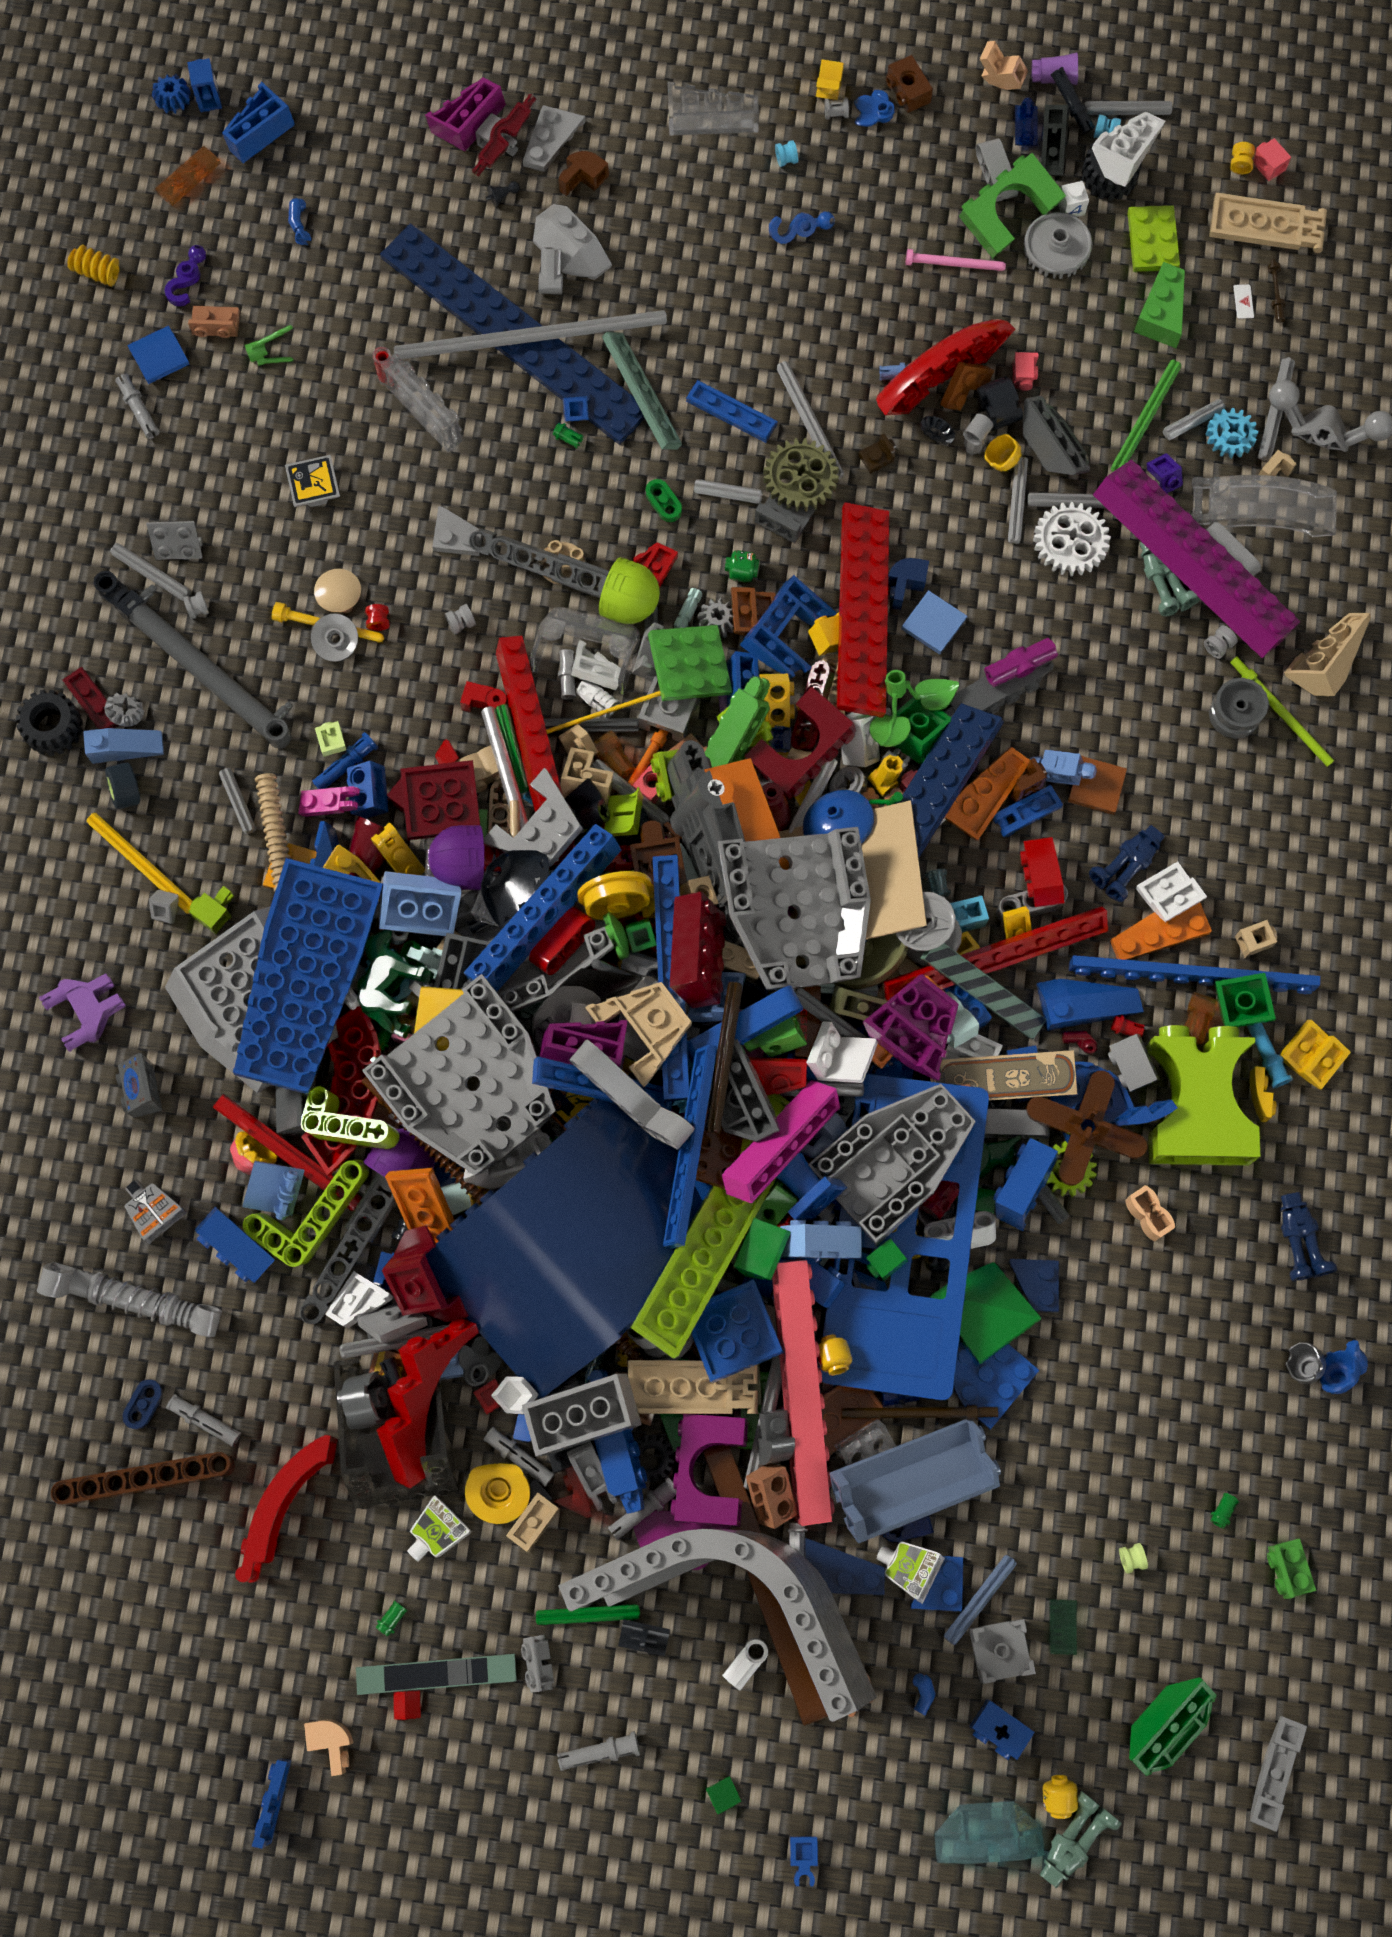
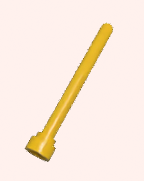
M280 602L275 603L272 611V620L281 623L289 619L314 626L320 619L319 617L292 611L290 607ZM356 627L359 638L379 643L383 642L384 635L382 633Z

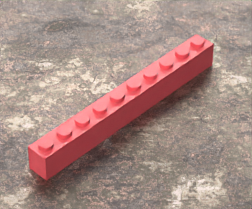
M796 1258L779 1260L772 1276L777 1336L784 1351L783 1354L779 1355L784 1410L788 1412L790 1437L795 1438L794 1454L789 1460L792 1494L795 1498L798 1514L795 1516V1522L801 1526L832 1522L831 1514L834 1513V1502L829 1494V1488L832 1487L830 1472H827L826 1462L829 1461L830 1456L828 1447L825 1446L824 1435H827V1426L825 1420H822L821 1410L824 1409L825 1403L819 1389V1383H822V1373L820 1368H817V1357L820 1355L819 1345L815 1342L814 1331H817L816 1317L812 1315V1305L815 1303V1298L809 1284V1279H812V1268L807 1260Z

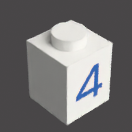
M1083 181L1061 185V190L1065 193L1066 197L1058 204L1060 212L1075 217L1084 216L1089 198Z

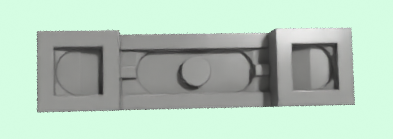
M1280 1716L1260 1770L1250 1822L1277 1832L1285 1806L1282 1802L1296 1754L1301 1750L1307 1726Z

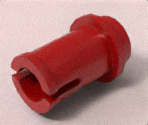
M1121 1015L1120 1017L1115 1016L1111 1030L1115 1031V1034L1122 1033L1128 1036L1140 1034L1142 1037L1145 1025L1124 1019V1016Z

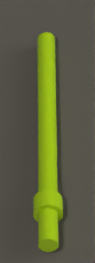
M1236 656L1230 662L1243 678L1251 679L1262 686L1272 709L1326 767L1330 766L1334 762L1333 758L1257 678L1258 674L1252 668L1249 669Z

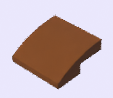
M732 587L734 633L746 636L773 602L776 596L775 592H755V588Z

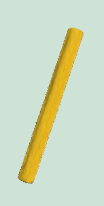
M92 813L87 818V823L160 890L178 894V906L185 913L189 914L190 905L193 901L97 813Z

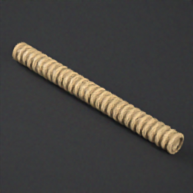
M272 773L258 775L255 778V782L258 783L256 785V789L259 790L257 796L260 797L258 802L262 805L260 807V811L263 812L261 818L264 819L262 825L265 826L263 831L267 834L265 840L268 841L266 847L269 848L267 854L270 856L268 859L269 863H272L270 870H273L271 877L274 878L272 883L276 886L273 888L275 892L285 859H291V857L287 854L289 848L286 847L288 845V841L285 840L287 834L284 833L286 828L282 825L284 819L281 818L283 816V812L280 811L282 805L279 803L281 799L277 796L279 794V790L276 789L278 783L275 782L277 776Z

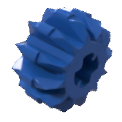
M166 74V78L158 77V83H153V100H155L156 106L159 109H163L166 114L170 110L176 114L177 109L184 110V105L190 104V89L184 78L180 79L177 74L173 77Z

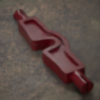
M528 94L523 103L518 102L506 118L499 120L493 126L488 143L478 155L479 162L472 169L476 176L480 177L486 167L491 168L507 150L509 143L501 136L502 133L517 137L523 124L530 116L531 106L536 102V98L532 97V94Z

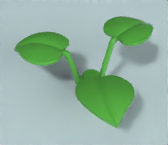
M900 670L890 671L886 675L885 685L886 692L892 697V716L884 715L883 718H874L869 729L871 737L884 747L899 745L907 739L911 730L910 722L906 717H896L897 699L906 693V689L909 690L914 699H921V705L925 709L942 710L953 701L959 688V682L946 679H929L917 684L914 691L910 681H906L904 672Z

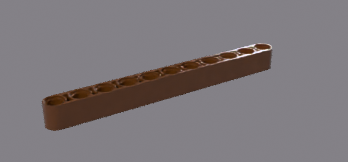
M716 1445L705 1449L703 1453L719 1497L743 1500L741 1527L730 1526L731 1530L761 1533L730 1447ZM747 1570L803 1725L806 1726L828 1717L778 1600L757 1576Z

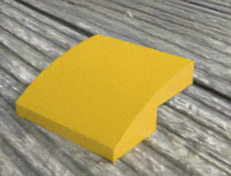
M1306 1020L1279 1055L1283 1057V1062L1316 1088L1322 1089L1351 1052L1335 1036H1328L1313 1020Z

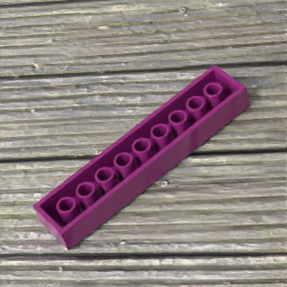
M1132 459L1109 474L1093 494L1098 501L1261 658L1279 645L1300 623L1293 612L1288 610L1275 595L1271 594L1257 578L1251 575L1242 563L1227 552L1224 546L1219 544L1206 529L1202 528L1188 512L1176 503L1173 497L1169 496Z

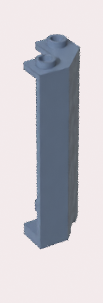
M965 1419L830 1472L833 1494L837 1503L841 1502L842 1508L846 1513V1518H844L846 1526L858 1544L1000 1487L998 1475H1001V1470L997 1461H992L985 1452L983 1441L986 1440L983 1428L980 1425L977 1426L973 1420Z

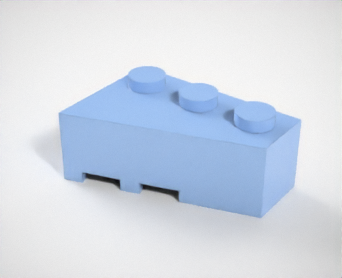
M790 1220V1225L780 1226V1228L791 1232L781 1257L861 1258V1227L851 1226L850 1221H837L836 1225H829V1221H813V1224H806V1220Z

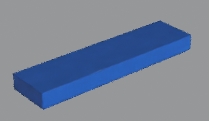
M699 380L696 381L686 397V402L765 443H767L778 421Z

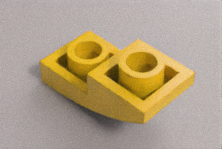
M1255 1066L1250 1071L1251 1097L1260 1121L1267 1122L1275 1115L1277 1103L1273 1101L1274 1093L1264 1092L1268 1086V1075H1265V1067Z

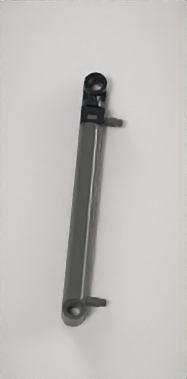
M101 571L94 577V587L104 601L109 602L119 611L124 619L131 625L134 624L251 725L268 740L272 747L281 749L289 745L292 737L291 732L282 719L293 708L290 702L281 706L274 714L270 712L146 604L157 590L154 585H150L138 595L135 591L128 589L110 571ZM107 584H112L110 588L104 589ZM277 730L283 731L280 736H272Z

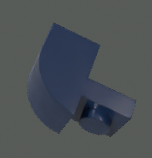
M906 558L893 565L888 575V586H891L889 599L893 600L892 609L901 610L905 589L924 591L929 566L928 560Z

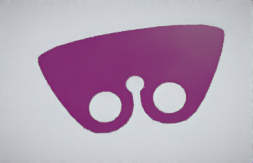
M654 1511L633 1527L641 1548L661 1538L683 1531L698 1529L729 1530L730 1526L674 1521L671 1511ZM708 1563L703 1564L692 1570H700L704 1568Z

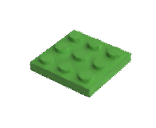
M718 625L650 630L648 638L662 701L725 696L732 693Z

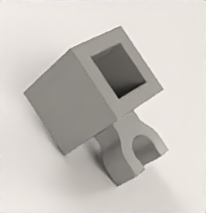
M491 113L478 128L476 139L479 147L482 149L489 141L493 126L503 119L502 117H497ZM502 133L501 136L509 143L506 152L513 157L518 151V148L515 146L517 140L508 134Z

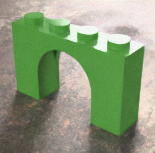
M1033 153L1027 157L1022 155L1013 163L1015 167L1008 172L1005 169L996 177L997 182L994 185L987 184L979 191L980 196L976 200L970 198L962 205L963 211L959 215L960 219L992 259L1007 248L1015 239L997 216L995 203L999 194L1008 190L1020 191L1030 198L1042 215L1049 213L1066 197L1065 193Z

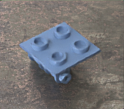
M254 1161L242 1207L273 1212L279 1220H285L289 1215L292 1216L305 1170Z

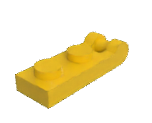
M391 823L384 827L385 830L379 835L375 834L371 838V841L396 873L422 875L426 871Z

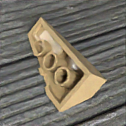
M1348 613L1329 629L1330 634L1321 641L1316 640L1312 644L1313 648L1307 654H1299L1284 672L1285 676L1314 696H1335L1346 681L1370 621V613Z

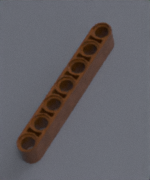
M214 1452L61 1480L53 1485L51 1498L57 1504L74 1505L216 1479L230 1475L235 1468V1462L231 1455L223 1452ZM224 1457L227 1462L226 1468L218 1472L215 1463L219 1458ZM198 1462L201 1470L197 1476L193 1477L189 1471L190 1466ZM168 1467H172L175 1471V1475L170 1481H166L164 1478V1472ZM146 1471L149 1480L145 1485L141 1486L138 1482V1477L142 1472ZM120 1476L123 1485L119 1490L115 1491L112 1482L116 1477ZM91 1481H94L97 1485V1490L93 1495H89L86 1491L87 1485ZM68 1486L71 1494L68 1499L63 1500L61 1498V1490Z

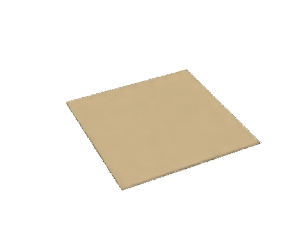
M911 800L873 809L874 825L872 831L861 844L871 898L866 939L927 926ZM803 826L796 827L792 833H789L790 829L779 832L781 838L804 836ZM795 908L791 912L790 918L796 919L798 915Z

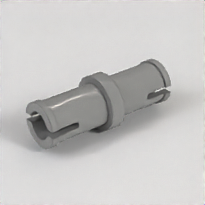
M564 649L559 651L560 671L558 672V678L561 679V698L568 700L576 698V677L571 675L574 663V650Z

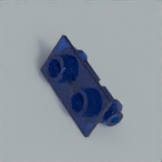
M1024 98L1021 105H1015V146H1037V106H1034L1031 98Z

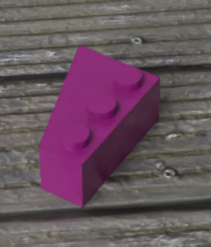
M484 77L461 91V96L455 100L444 102V107L434 113L430 111L425 114L432 134L463 151L470 147L476 140V131L489 115L493 113L497 116L506 106L501 86Z

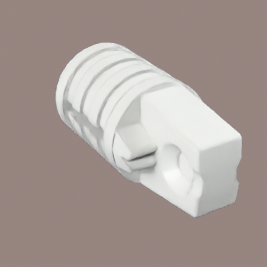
M586 680L581 681L576 690V693L598 712L620 704L617 699L609 695L604 689ZM615 711L605 714L603 716L605 718H610L615 713Z

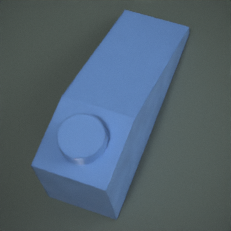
M114 728L84 731L85 754L92 764L164 755L162 731Z

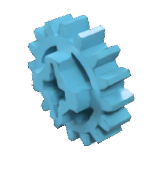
M1231 408L1230 413H1227L1225 409H1222L1220 415L1215 413L1213 419L1209 421L1206 436L1209 437L1207 443L1214 444L1212 450L1217 451L1219 449L1221 451L1220 456L1228 453L1229 458L1232 459L1234 453H1236L1240 458L1244 452L1249 453L1251 447L1254 446L1258 431L1254 430L1256 422L1250 423L1251 415L1244 417L1243 410L1235 413V409Z

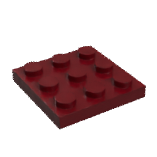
M473 760L400 769L408 841L435 838L440 832L452 826H481Z

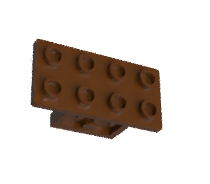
M707 1107L696 1181L725 1189L722 1174L740 1156L743 1138L724 1132L722 1125L720 1132L717 1134L707 1132L705 1130L708 1114Z

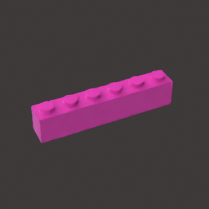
M811 1080L776 1117L780 1131L758 1142L753 1141L722 1174L726 1194L752 1204L839 1110L840 1104L837 1089Z

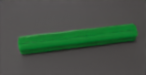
M507 704L499 705L496 707V712L520 794L529 791L511 713Z
M639 1605L578 1608L574 1611H569L568 1609L536 1611L537 1625L617 1621L623 1619L634 1620L640 1618Z

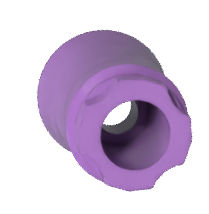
M1077 52L1063 56L1041 58V60H1032V82H1041V84L1055 83L1050 74L1064 67V71L1071 84L1077 85Z

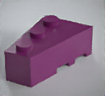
M620 1020L619 1023L597 1021L595 1024L582 1025L581 1022L549 1024L542 1038L539 1057L573 1065L569 1059L585 1040H588L620 1067L628 1020Z

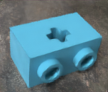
M983 896L950 903L962 932L986 926L989 917Z

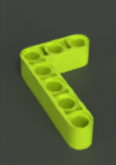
M362 1160L345 1162L295 1234L266 1213L248 1215L243 1221L244 1232L286 1265L297 1267L307 1264L367 1179L369 1167ZM353 1165L357 1166L359 1170L357 1178L352 1177L350 1173ZM338 1186L344 1189V1197L342 1199L336 1194ZM324 1207H327L330 1211L328 1220L322 1216V1209ZM256 1218L262 1224L260 1231H257L254 1227ZM310 1227L316 1232L314 1240L308 1237ZM276 1233L281 1236L280 1246H277L274 1242V1235ZM296 1248L301 1251L300 1261L296 1260L293 1255Z

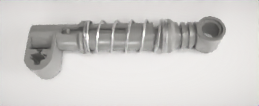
M51 1262L43 1266L37 1292L44 1296L60 1298L71 1293L87 1298L89 1303L95 1305L99 1304L101 1306L104 1303L111 1305L112 1310L116 1307L124 1309L125 1314L129 1311L138 1313V1318L142 1315L151 1317V1322L155 1320L156 1316H159L160 1324L166 1326L177 1324L184 1328H190L191 1332L206 1337H215L222 1313L221 1309L205 1304H198L196 1306L194 1303L184 1302V1300L180 1299L179 1295L170 1292L161 1294L157 1288L147 1290L144 1284L134 1286L130 1280L120 1282L117 1276L110 1279L107 1273L99 1272L94 1274L57 1262Z

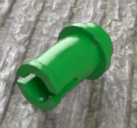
M558 423L553 431L555 439H561L577 449L580 446L579 442L582 443L584 436L566 427L567 424Z
M379 1025L376 1033L380 1044V1051L384 1053L389 1048L387 1044L392 1033L385 1031Z
M1224 1493L1215 1512H1211L1212 1518L1210 1521L1223 1529L1226 1525H1230L1229 1519L1239 1503L1238 1499L1231 1494Z
M394 1600L383 1618L377 1620L378 1624L375 1628L386 1636H389L390 1633L394 1634L395 1631L393 1629L408 1610Z

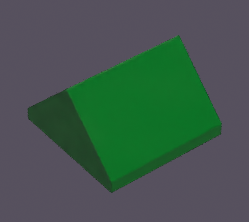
M1265 973L1215 981L1219 1013L1224 1026L1241 1027L1276 1020Z
M754 1218L734 1267L745 1277L771 1280L791 1232Z

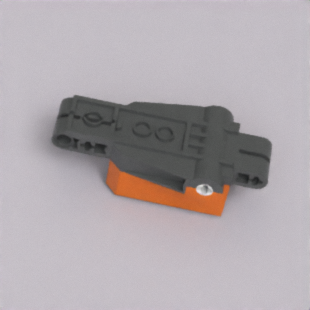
M688 740L681 745L666 768L675 793L672 797L675 811L671 815L670 824L674 832L682 837L683 845L691 858L698 878L710 877L719 903L716 906L726 917L723 933L725 941L745 948L730 918L718 841L743 839V842L781 837L751 758L711 768V761L706 757L702 746L696 741ZM781 857L779 859L780 867L788 870V860Z

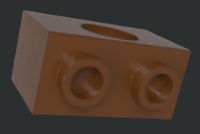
M912 55L888 65L887 85L890 89L893 88L899 105L904 106L907 113L931 103L933 88Z

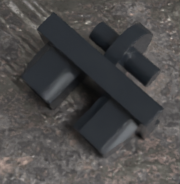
M623 1619L618 1646L665 1656L670 1629Z

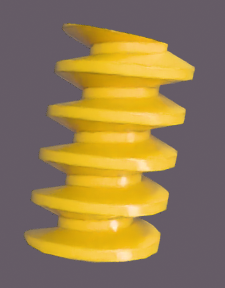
M83 244L78 249L74 248L68 256L67 265L70 271H76L80 275L84 274L85 277L92 278L97 282L100 281L105 285L108 284L110 287L115 285L119 276L118 258L111 260V256L108 254L103 257L102 252L97 251L95 253L93 248L87 250V247Z

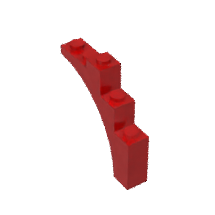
M462 1318L456 1319L441 1332L433 1334L429 1340L417 1336L408 1340L407 1344L398 1349L407 1376L399 1379L395 1385L387 1389L397 1416L388 1419L383 1426L377 1429V1433L395 1482L408 1488H412L430 1475L425 1449V1429L432 1395L451 1359L465 1343L479 1333L476 1323Z

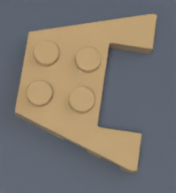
M662 982L631 991L630 994L612 997L606 999L607 1001L593 1003L585 1007L595 1022L604 1021L607 1023L622 1013L647 1046L650 1052L629 1066V1069L642 1087L648 1084L692 1025L691 1020Z

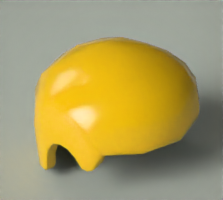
M1009 434L997 436L987 446L984 455L985 460L998 471L1010 470L1017 465L1022 456L1021 446Z

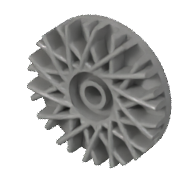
M1062 212L1042 215L1031 223L1026 232L1023 244L1025 258H1029L1028 264L1032 265L1033 270L1035 267L1039 268V274L1044 272L1045 277H1047L1048 273L1053 274V278H1056L1058 275L1059 279H1062L1063 274H1068V277H1070L1071 274L1075 275L1078 269L1082 270L1083 266H1086L1092 250L1091 233L1087 226L1073 215Z

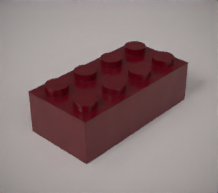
M702 891L678 896L674 900L669 987L693 1009L720 1004L721 993L723 992L721 976L724 969L722 955L723 948L725 947L723 933L726 917Z

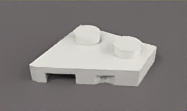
M580 640L576 649L571 675L605 688L617 690L622 669L613 662L608 661L599 652L594 655L585 648L586 643Z
M353 1271L325 1315L348 1329L358 1322V1317L377 1310L392 1300L393 1296Z

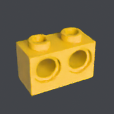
M788 673L759 674V677L766 678L771 683V687H769L764 699L769 702L770 707L765 720L770 723L771 728L790 727V719L795 717L794 704H790V696H794V681L790 682ZM775 686L783 687V690L778 693L771 691ZM774 709L783 710L780 715H773L771 713Z

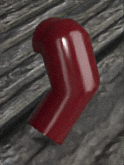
M1063 1031V1044L1076 1043L1087 1054H1093L1097 1051V1042L1088 1032Z

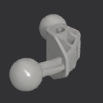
M1281 380L1275 383L1269 392V400L1272 406L1285 412L1292 425L1291 432L1293 436H1298L1305 440L1306 443L1325 447L1327 450L1334 449L1346 452L1349 446L1370 438L1374 441H1384L1392 435V416L1388 412H1373L1367 417L1363 426L1346 432L1338 410L1331 405L1320 407L1303 417L1297 405L1300 396L1299 389L1292 381Z

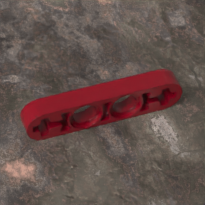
M822 660L812 666L804 694L813 687L815 690H820L821 695L828 700L835 676V670L829 663ZM826 670L825 674L819 675L820 672ZM799 712L791 736V744L797 750L809 752L815 745L819 730L812 723L806 724L805 717ZM807 738L806 742L800 743L801 739Z

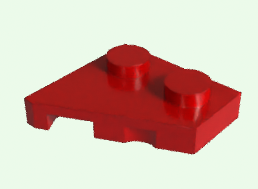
M657 542L649 547L646 552L635 556L633 562L647 567L657 579L660 588L678 558V552Z

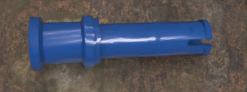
M366 732L362 733V738L352 746L348 745L346 752L338 760L312 780L318 789L328 788L347 771L348 767L361 764L363 758L372 750L376 751L379 749Z

